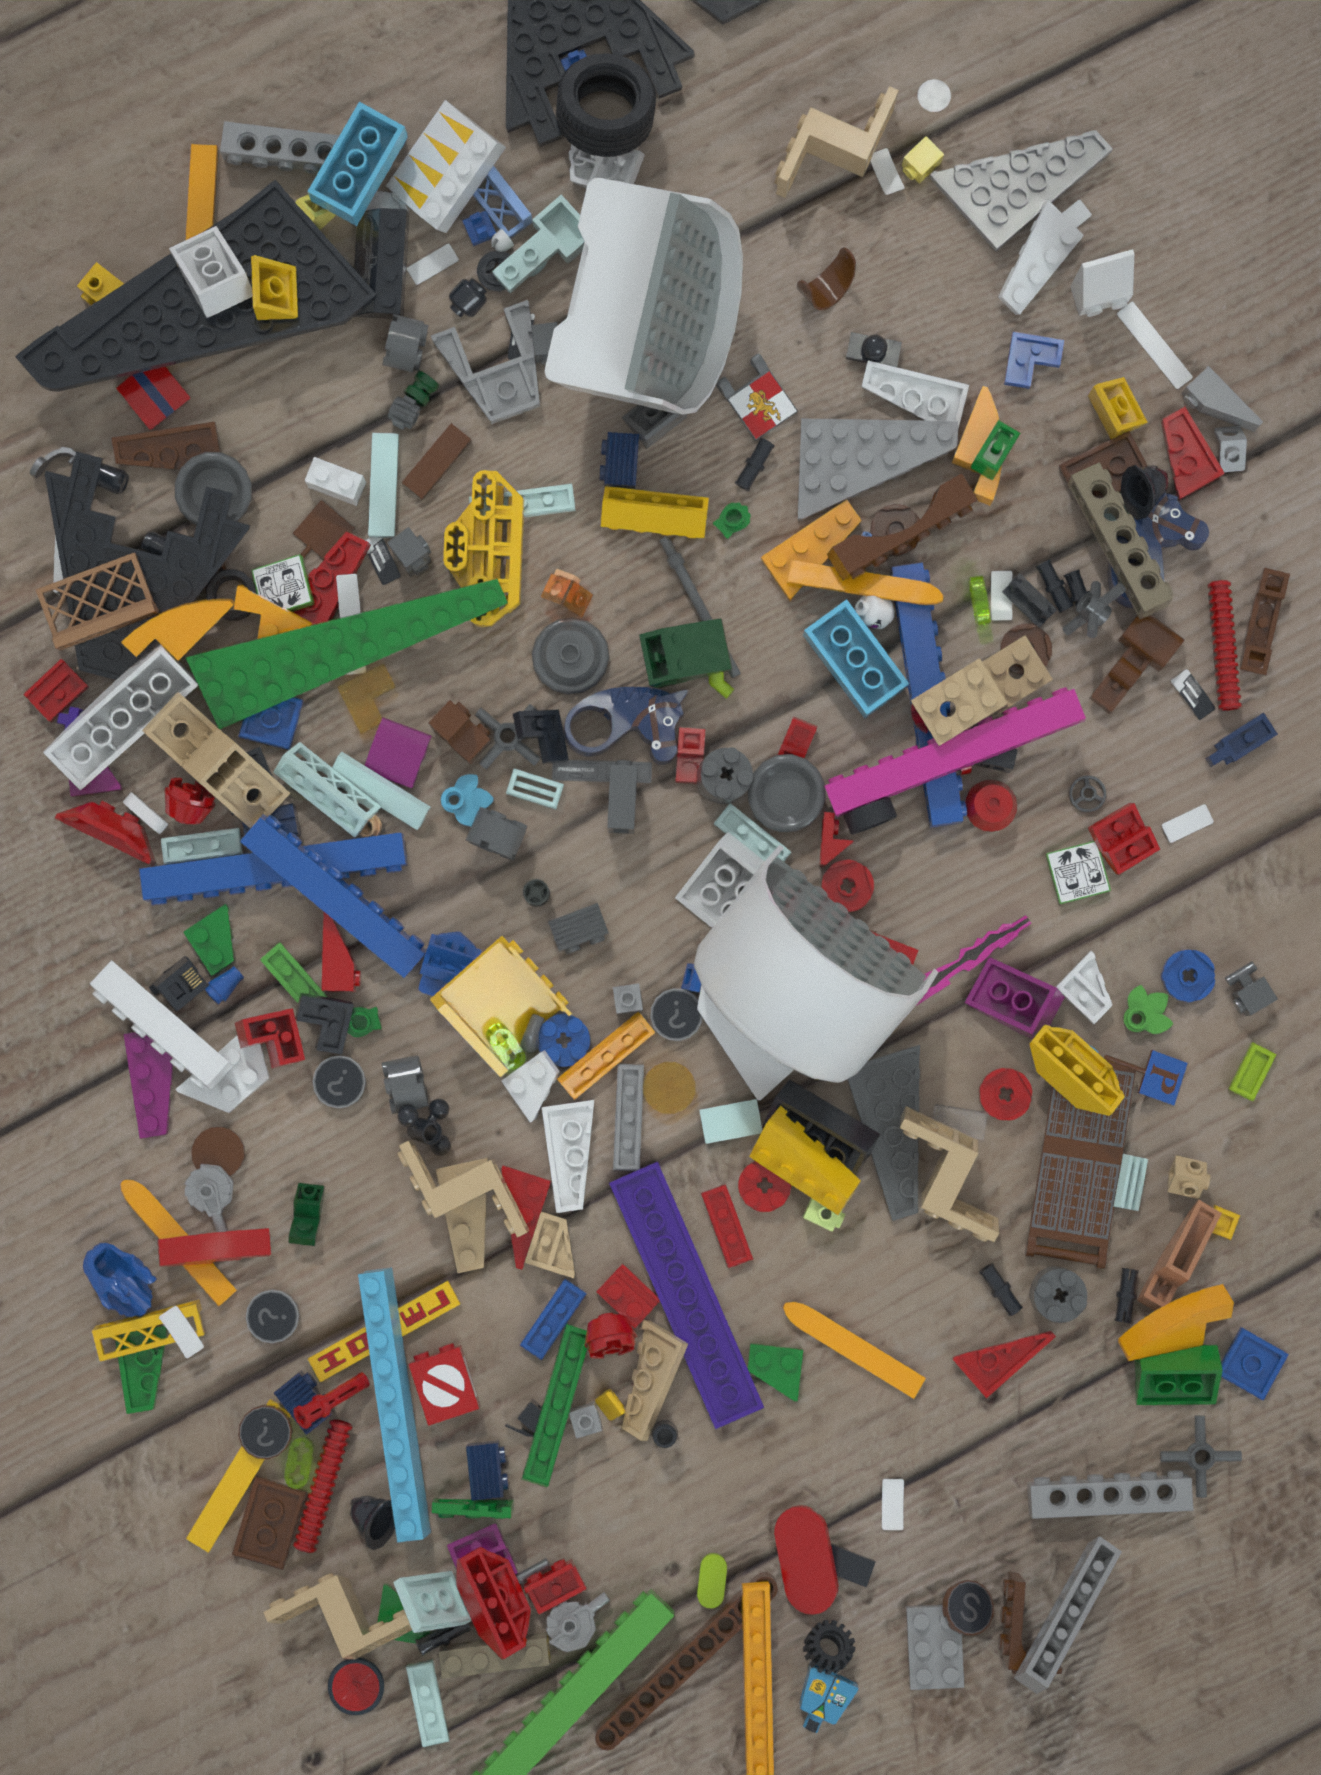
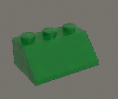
M1203 1345L1136 1359V1405L1216 1404L1223 1371L1218 1345Z

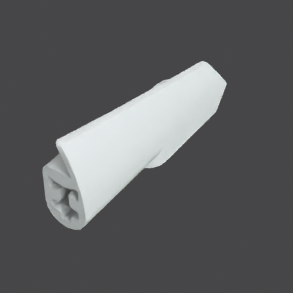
M701 984L697 1010L758 1101L761 1100L794 1069L783 1065L747 1039L723 1016L705 993Z

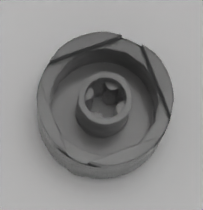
M393 314V321L390 324L385 347L387 351L383 357L382 366L411 373L420 370L423 350L419 349V347H425L429 325L424 324V321Z
M734 747L719 748L712 751L698 768L696 782L698 790L705 799L719 804L735 802L749 789L753 781L751 763L743 753ZM721 773H727L729 775L728 779H721Z
M480 807L468 832L466 841L488 852L500 854L501 857L514 861L525 836L527 825L516 820H509L506 818V815L497 811H490Z
M418 1055L382 1062L385 1077L384 1084L386 1093L391 1098L389 1103L392 1114H397L404 1106H412L415 1109L429 1106L423 1070Z
M1051 1266L1041 1270L1034 1277L1029 1292L1030 1301L1035 1310L1048 1320L1057 1323L1069 1322L1077 1318L1086 1308L1087 1289L1083 1280L1076 1273L1063 1267ZM1057 1288L1064 1291L1061 1294L1060 1300L1053 1298L1056 1295Z

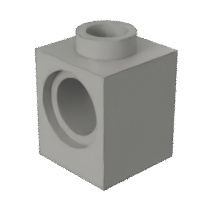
M639 983L613 987L616 1014L643 1011Z
M595 1401L570 1409L569 1415L576 1439L602 1431L603 1426Z

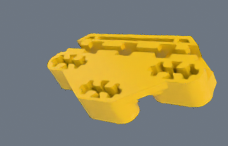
M482 470L475 474L472 481V502L457 521L450 523L444 532V565L451 572L460 587L498 578L503 592L508 593V595H505L508 604H505L506 606L500 610V607L487 612L486 616H482L481 620L477 617L470 620L478 627H492L506 613H511L521 603L525 500L497 471ZM488 478L492 484L487 485L486 493L489 497L493 496V500L486 497V505L491 510L486 511L485 516H483L479 509H484V500L482 497H478V494L483 497L485 496V490L480 483H485V479ZM504 487L512 494L508 498V506H504ZM498 520H511V522H507V542H502L503 522H498ZM457 530H460L464 535L459 537L458 545L461 548H465V550L458 549V557L463 561L455 567L451 561L456 560L457 552L453 548L450 549V545L457 548V541L452 535L457 534ZM496 556H510V559H506L505 579H501V558H496Z

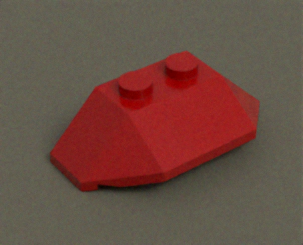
M101 801L100 805L89 802L56 814L54 819L154 867L156 861L145 828L137 824L139 818L127 812L121 816L114 812L116 807L104 801Z
M478 1547L457 1559L456 1587L479 1637L501 1659H506L524 1648L527 1641L526 1635L531 1608L509 1560L482 1547Z

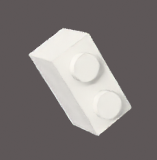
M316 457L313 458L305 478L308 488L357 506L366 484L363 475Z

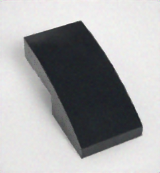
M831 1543L837 1576L867 1587L876 1561Z

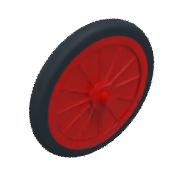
M346 1659L340 1662L329 1676L328 1694L330 1700L338 1710L345 1714H366L372 1711L383 1697L384 1679L382 1673L374 1663L367 1659Z

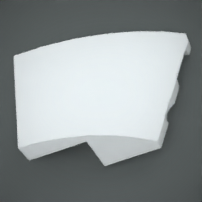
M571 144V150L569 151V160L571 161L570 181L586 189L588 183L594 178L634 184L645 154L634 149L627 154L616 157H599L585 153Z

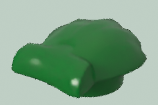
M733 502L723 509L719 519L714 521L713 525L723 533L725 538L729 539L733 533L741 531L749 525L751 514L748 512L747 506L741 505L739 502Z
M355 1007L352 1010L347 1033L352 1035V1037L359 1038L373 1030L382 1028L378 1018L377 1007L371 1009Z

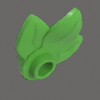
M1142 985L1134 988L1128 995V1009L1123 1016L1126 1028L1132 1032L1146 1030L1152 1034H1159L1168 1030L1173 1025V1022L1162 1014L1167 1006L1168 995L1158 992L1147 995ZM1134 1014H1138L1141 1018L1138 1024L1132 1022Z

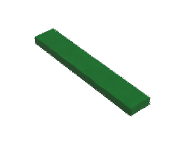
M568 1324L565 1325L521 1480L545 1488L549 1486L587 1348H585L587 1330Z

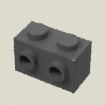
M409 527L387 542L392 553L410 577L415 574L420 576L429 569L428 564L431 563L429 554L432 553L429 549L430 547L421 535L416 537Z

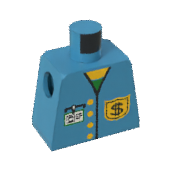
M809 1664L799 1706L801 1710L808 1713L803 1727L817 1733L823 1720L833 1725L837 1723L856 1695L859 1687L857 1682L840 1674L832 1672L830 1675H827L826 1669L819 1673L817 1672V1665L812 1668Z

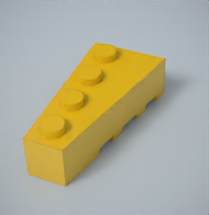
M780 1105L766 1123L749 1157L830 1211L839 1215L853 1196L861 1180L836 1157L831 1158L825 1152V1146L818 1140L814 1142L803 1132L805 1128L798 1121L796 1123L792 1122L786 1116L787 1111Z

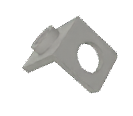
M1241 427L1215 428L1214 433L1220 442L1219 464L1224 473L1245 470L1247 438ZM1224 433H1235V434H1237V435H1235V436H1225V435H1223V434H1224Z

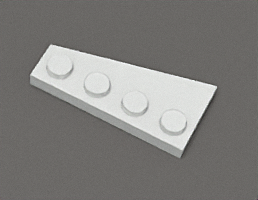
M1049 200L1043 202L1040 208L1041 212L1030 229L1031 233L1026 244L1022 246L1019 252L1020 256L1015 267H1012L998 296L1015 315L1021 314L1084 236Z
M868 361L862 388L925 421H958L959 428L969 385Z
M594 1100L542 1107L556 1213L583 1209Z

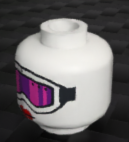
M863 595L855 605V611L867 627L883 629L894 618L895 611L891 600Z

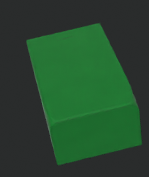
M998 420L975 457L971 469L993 480L1021 433Z

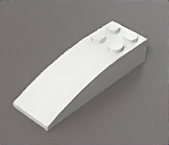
M158 642L91 703L43 753L82 790L144 734L142 730L177 692L185 697L198 686V683L187 668Z

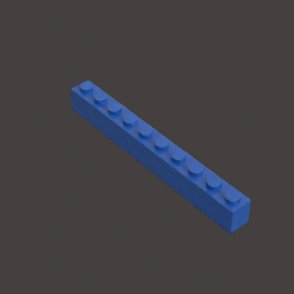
M923 563L896 566L890 570V576L918 580L930 584L928 569L924 570ZM894 601L906 680L909 682L908 692L911 705V700L946 679L945 673L940 672L939 662H942L941 647L936 646L935 636H938V626L936 620L932 621L931 617L934 605ZM945 702L940 707V713L947 717V713L951 712L950 702ZM914 724L918 749L928 746L927 741L934 738L931 732L928 730L927 734H925ZM956 772L923 784L930 828L960 824L964 821L963 817L967 816L965 801H960L959 791L963 790L961 775H956Z
M402 833L303 846L307 851L312 849L323 858L321 862L325 866L336 868L343 875L342 880L349 879L350 874L360 873V877L376 875V870L386 869V873L402 871L403 866H408L405 840ZM254 853L139 869L143 900L151 902V906L167 904V899L177 898V902L191 901L194 895L203 894L204 898L219 897V892L229 891L230 895L246 893L245 888L255 887L256 891H265L272 889L271 885L282 883V887H293V885Z

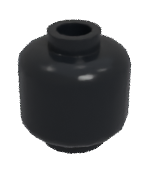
M473 278L470 280L462 279L449 293V300L452 302L450 308L459 317H462L464 314L468 317H474L486 304L487 297L485 294L487 291Z

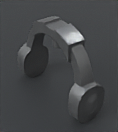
M61 447L50 452L44 458L39 457L33 464L30 475L38 478L47 468L48 464L56 457L69 456L71 458L68 462L73 464L76 452L71 448Z

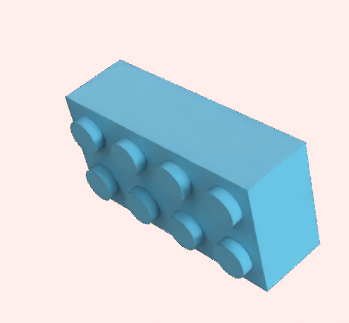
M359 102L307 191L311 202L357 226L408 138L405 126Z
M847 599L804 630V638L864 719L908 687L909 682Z

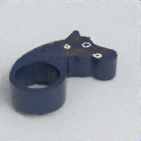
M1166 492L1153 507L1147 518L1139 520L1134 518L1136 523L1135 529L1139 537L1142 536L1146 540L1148 545L1147 552L1152 560L1155 559L1157 561L1163 581L1164 566L1161 547H1175L1181 544L1188 550H1199L1209 536L1207 524L1187 514L1177 501L1178 496L1166 494ZM1118 536L1117 541L1119 543H1128L1125 537ZM1134 558L1128 559L1129 563H1136L1138 561ZM1108 562V587L1111 590L1118 584V580L1112 566ZM1125 592L1115 599L1120 605L1134 609Z
M618 687L596 692L584 698L569 711L564 726L566 742L574 752L582 756L594 757L605 753L629 732L636 731L640 738L650 745L651 759L658 765H666L673 760L677 752L675 726L679 718L683 717L684 713L680 703L684 700L688 691L681 690L670 694L666 691L650 687ZM583 711L603 712L607 720H610L611 735L602 745L586 747L579 744L573 738L570 730L571 721Z

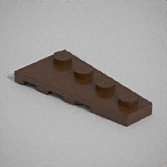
M215 421L111 438L115 462L120 465L180 470L189 459L204 452H221Z

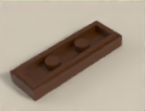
M451 423L402 481V485L423 500L472 442L471 438Z

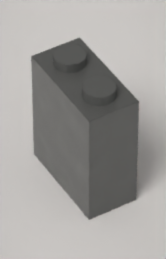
M617 760L616 764H611L608 833H635L638 770L636 765H632V761Z

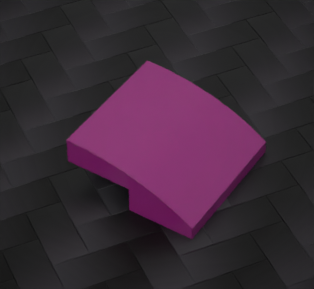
M383 717L364 766L383 778L413 788L421 763L425 759L432 735Z
M496 1523L447 1545L456 1569L457 1559L478 1547H482L487 1551L508 1559L514 1573H519Z

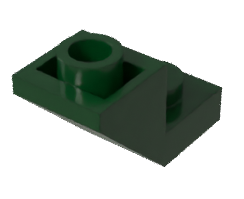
M298 1183L293 1202V1220L288 1243L315 1246L320 1227L325 1186Z

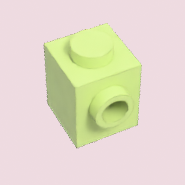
M811 1198L802 1217L833 1232L835 1227L840 1228L846 1214L841 1211L837 1215Z

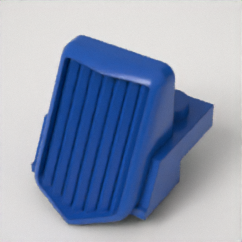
M461 932L431 934L419 973L422 974L419 991L434 996L481 954L482 950L476 948Z

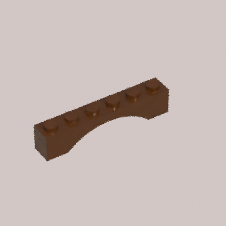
M961 473L939 486L934 492L930 505L923 517L909 528L885 536L867 537L854 534L833 546L826 555L843 581L849 577L855 580L866 573L865 568L873 564L874 567H878L887 561L888 558L886 556L894 552L898 555L909 548L908 544L916 540L919 543L931 535V530L937 528L940 531L952 523V518L959 516L961 519L973 511L972 506L978 499Z

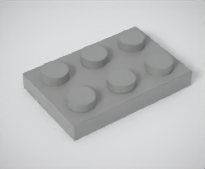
M942 1605L906 1606L910 1690L964 1688L962 1635L949 1627V1623L943 1615Z

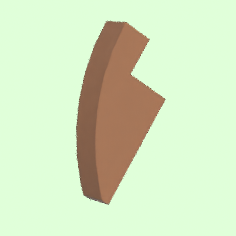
M1201 1200L1196 1201L1163 1251L1137 1301L1154 1311L1171 1302L1177 1288L1189 1281L1222 1214L1221 1212Z

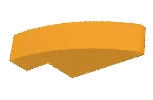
M982 386L952 460V464L975 473L978 472L971 469V465L999 420L998 412L988 387ZM1002 466L993 480L980 474L974 489V494L979 502L989 506L992 504L999 484Z
M210 599L186 603L168 609L137 627L121 643L137 657L156 639L179 661L235 602L232 599Z
M1223 1284L1193 1292L1166 1304L1140 1320L1118 1338V1343L1128 1361L1203 1346L1206 1324L1232 1318L1234 1302Z

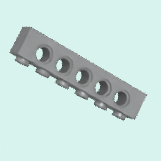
M224 121L220 153L223 159L232 165H241L243 162L251 163L258 168L276 166L283 171L300 169L305 173L315 175L318 174L325 160L320 159L321 154L330 152L340 135ZM247 143H255V147L252 150L247 151L243 149ZM271 147H281L279 152L275 154L269 153ZM298 149L307 150L305 155L301 157L294 155Z
M1181 1470L1167 1471V1475L1157 1476V1472H1141V1477H1130L1129 1473H1116L1114 1478H1103L1101 1474L1087 1475V1479L1077 1480V1476H1061V1481H1050L1049 1477H1036L1034 1482H1027L1029 1515L1032 1519L1194 1511L1192 1478ZM1164 1484L1168 1485V1495L1163 1498L1158 1497V1488ZM1135 1486H1141L1143 1490L1142 1495L1137 1499H1132L1130 1496L1131 1489ZM1109 1487H1114L1116 1490L1115 1497L1112 1500H1105L1103 1497L1104 1491ZM1084 1488L1088 1489V1499L1083 1502L1078 1501V1491ZM1054 1490H1061L1063 1493L1061 1501L1052 1503L1050 1501V1494Z
M1100 1536L1087 1544L1014 1679L1036 1694L1048 1689L1122 1551Z

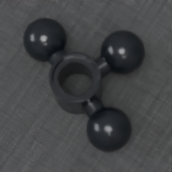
M434 1099L429 1104L428 1111L430 1115L427 1119L419 1117L418 1111L412 1106H404L399 1110L397 1115L398 1121L402 1126L407 1127V1134L410 1139L430 1145L431 1151L437 1156H444L450 1151L451 1141L447 1136L442 1135V1128L436 1122L437 1120L444 1119L449 1114V1104L444 1099Z

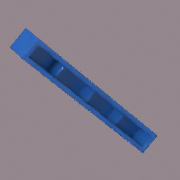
M262 814L240 842L405 978L425 955L424 942L416 935L409 936L403 931L405 927L397 919L392 917L390 920L383 914L384 909L373 900L371 902L367 901L362 896L364 893L359 887L353 883L349 886L343 881V875L336 868L325 866L321 862L323 858L312 849L307 851L301 846L302 841L292 832L287 834L280 828L282 824L271 815L267 817Z

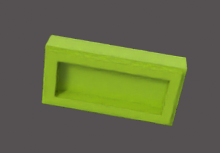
M1251 1042L1228 1090L1249 1101H1254L1277 1054Z

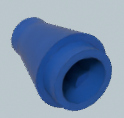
M233 966L227 972L207 983L209 986L204 990L219 1005L222 1001L226 1002L239 982L244 979V976Z

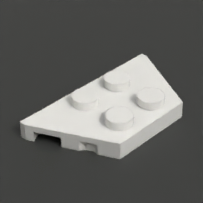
M238 1036L218 1052L231 1064L232 1068L211 1091L206 1086L200 1089L189 1078L178 1086L176 1090L181 1094L228 1113L232 1112L270 1078L264 1059L263 1048L260 1044L240 1049Z

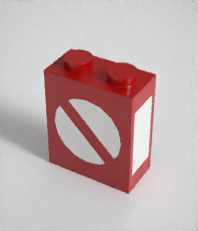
M449 1343L439 1347L438 1353L429 1355V1352L426 1351L413 1356L414 1361H411L408 1365L428 1426L475 1411L481 1407L461 1345L455 1347L454 1343Z

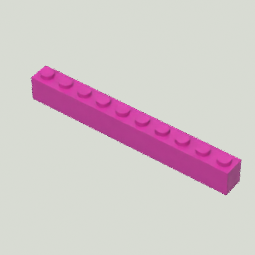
M1067 687L1052 692L1053 697L1043 700L1042 697L1027 702L1028 707L1018 710L1017 707L1007 709L1002 712V717L993 720L992 716L984 718L977 723V727L963 731L941 746L933 738L927 741L928 746L918 749L917 745L903 750L904 755L893 758L890 755L878 760L879 765L869 768L868 765H864L854 769V774L844 778L843 774L829 779V784L825 785V789L836 817L1085 722L1086 717L1075 689L1068 691Z

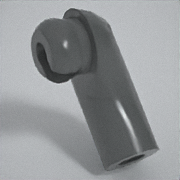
M532 1014L520 1043L521 1048L528 1053L536 1051L539 1047V1031L544 1018Z

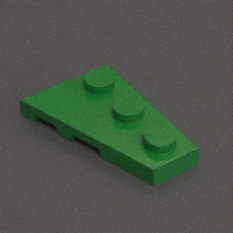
M165 1325L155 1327L152 1332L153 1335L160 1339L167 1338L168 1330ZM136 1330L130 1332L126 1341L137 1346L143 1343L146 1336ZM126 1333L120 1334L118 1336L124 1338ZM149 1338L146 1343L152 1342L154 1340ZM115 1340L116 1349H117L118 1346H119V1344H120V1342H118L117 1340ZM124 1344L121 1347V1349L129 1348ZM165 1345L118 1357L126 1414L155 1409Z
M434 1498L432 1501V1513L438 1514L439 1518H453L454 1515H465V1518L492 1517L494 1519L511 1518L514 1511L513 1499H481L472 1501L471 1499Z

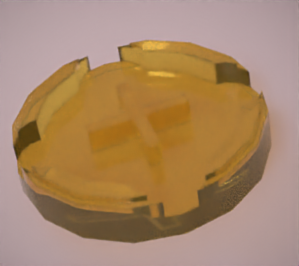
M663 1062L655 1065L647 1073L644 1080L643 1093L646 1101L654 1110L663 1114H675L683 1111L691 1104L695 1095V1081L692 1073L685 1066L676 1062Z

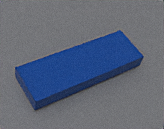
M565 1278L520 1346L542 1360L587 1293Z

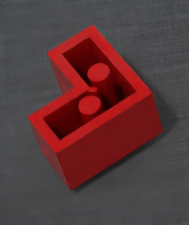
M293 1008L242 1019L234 1023L240 1049L266 1043L272 1069L305 1060Z

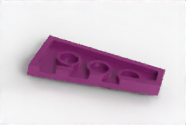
M136 1032L124 1034L139 1138L168 1134L170 1093L173 1081V1064L170 1061L173 1058L167 1052L161 1055L150 1045L153 1040L147 1035L142 1038Z

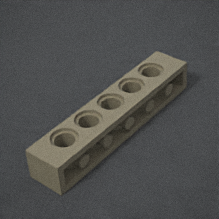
M1099 462L1071 475L1068 486L1118 580L1125 586V593L1139 619H1143L1168 607L1173 599V592L1170 585L1161 578V571L1155 559L1152 560L1147 552L1148 545L1146 540L1142 536L1139 537L1135 529L1136 523L1133 516L1125 511L1121 494L1118 491L1115 492L1111 485L1110 473L1107 469H1103ZM1099 491L1103 494L1104 498H1096L1092 492ZM1110 513L1115 516L1116 520L1109 521L1104 517V514ZM1123 536L1127 539L1128 543H1119L1116 537ZM1134 558L1138 560L1140 566H1132L1128 559ZM1140 582H1149L1152 585V589L1143 588Z

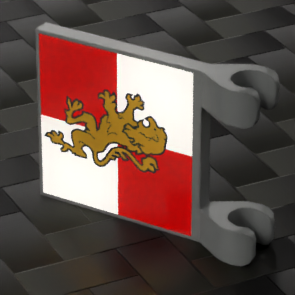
M760 354L753 356L750 361L759 375L740 389L734 391L726 377H722L716 384L755 441L798 412Z

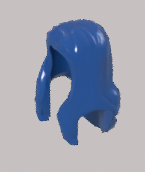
M99 1243L93 1249L87 1251L83 1261V1270L93 1289L98 1294L101 1304L108 1310L117 1311L121 1316L124 1314L126 1317H142L147 1309L151 1308V1300L153 1298L148 1284L155 1282L157 1279L152 1275L149 1268L144 1266L143 1261L135 1255L122 1252L116 1246L109 1243Z

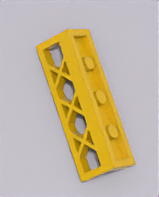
M200 1299L175 1305L185 1318L194 1317L197 1328L195 1333L197 1336L204 1335L205 1332L200 1317L202 1310ZM174 1306L147 1312L142 1317L133 1316L96 1325L92 1330L99 1361L175 1343L176 1341L171 1334H169L168 1338L160 1339L152 1334L156 1325L163 1324L159 1316ZM152 1327L149 1332L144 1328ZM136 1330L146 1336L143 1343L137 1346L126 1341L130 1332ZM126 1333L124 1338L118 1336L120 1334ZM111 1337L120 1342L116 1351L105 1353L101 1339ZM149 1338L154 1340L152 1342L146 1343ZM123 1344H124L125 1346L129 1347V1348L121 1349V1347H122Z

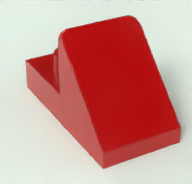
M833 812L823 813L819 867H825L854 842L853 840L833 839V835H838L839 820L834 819L835 813Z

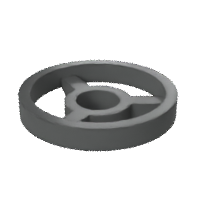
M1089 775L1082 776L1072 783L1069 790V799L1077 810L1093 812L1104 804L1106 789L1098 778ZM1084 779L1085 787L1081 789L1080 797L1074 801L1072 796L1073 788L1078 781ZM1089 779L1096 781L1101 786L1103 798L1097 795V791L1093 786H1090ZM1085 789H1090L1093 792L1091 798L1084 796ZM1095 799L1101 802L1093 809H1083L1077 805L1082 800L1090 802Z

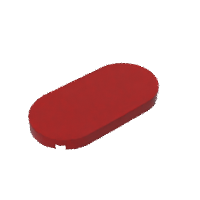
M805 1505L793 1506L779 1516L774 1529L785 1594L791 1605L798 1611L811 1615L819 1614L826 1611L833 1604L839 1590L829 1531L825 1519L812 1508Z

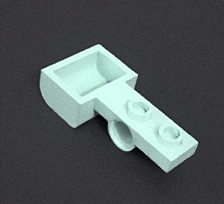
M562 195L532 219L533 226L538 232L492 271L495 278L509 293L515 290L529 276L533 277L546 266L548 260L556 253L566 263H570L582 252L585 241L578 229L580 214Z

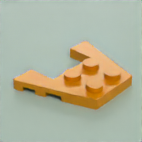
M243 585L237 586L234 609L261 614L257 639L313 625L310 621L248 590L247 587Z

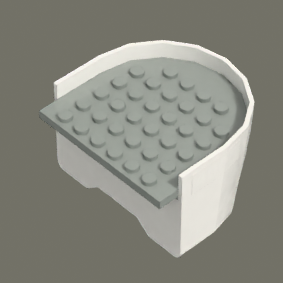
M594 178L587 185L578 223V229L585 242L567 318L554 328L545 366V375L549 380L571 390L682 415L696 413L710 397L721 375L735 333L742 293L743 253L739 228L731 214L709 198L604 178Z
M779 845L759 867L743 890L699 944L694 968L705 993L723 1016L753 1044L783 1065L806 1076L839 1083L856 1075L923 998L937 976L938 971L934 969L925 979L926 975L914 967L906 955L894 951L889 947V942L883 937L873 934L865 922L853 918L848 914L845 906L838 902H833L827 897L828 895L825 890L819 886H813L807 881V877L801 871L792 869L777 857L784 849Z

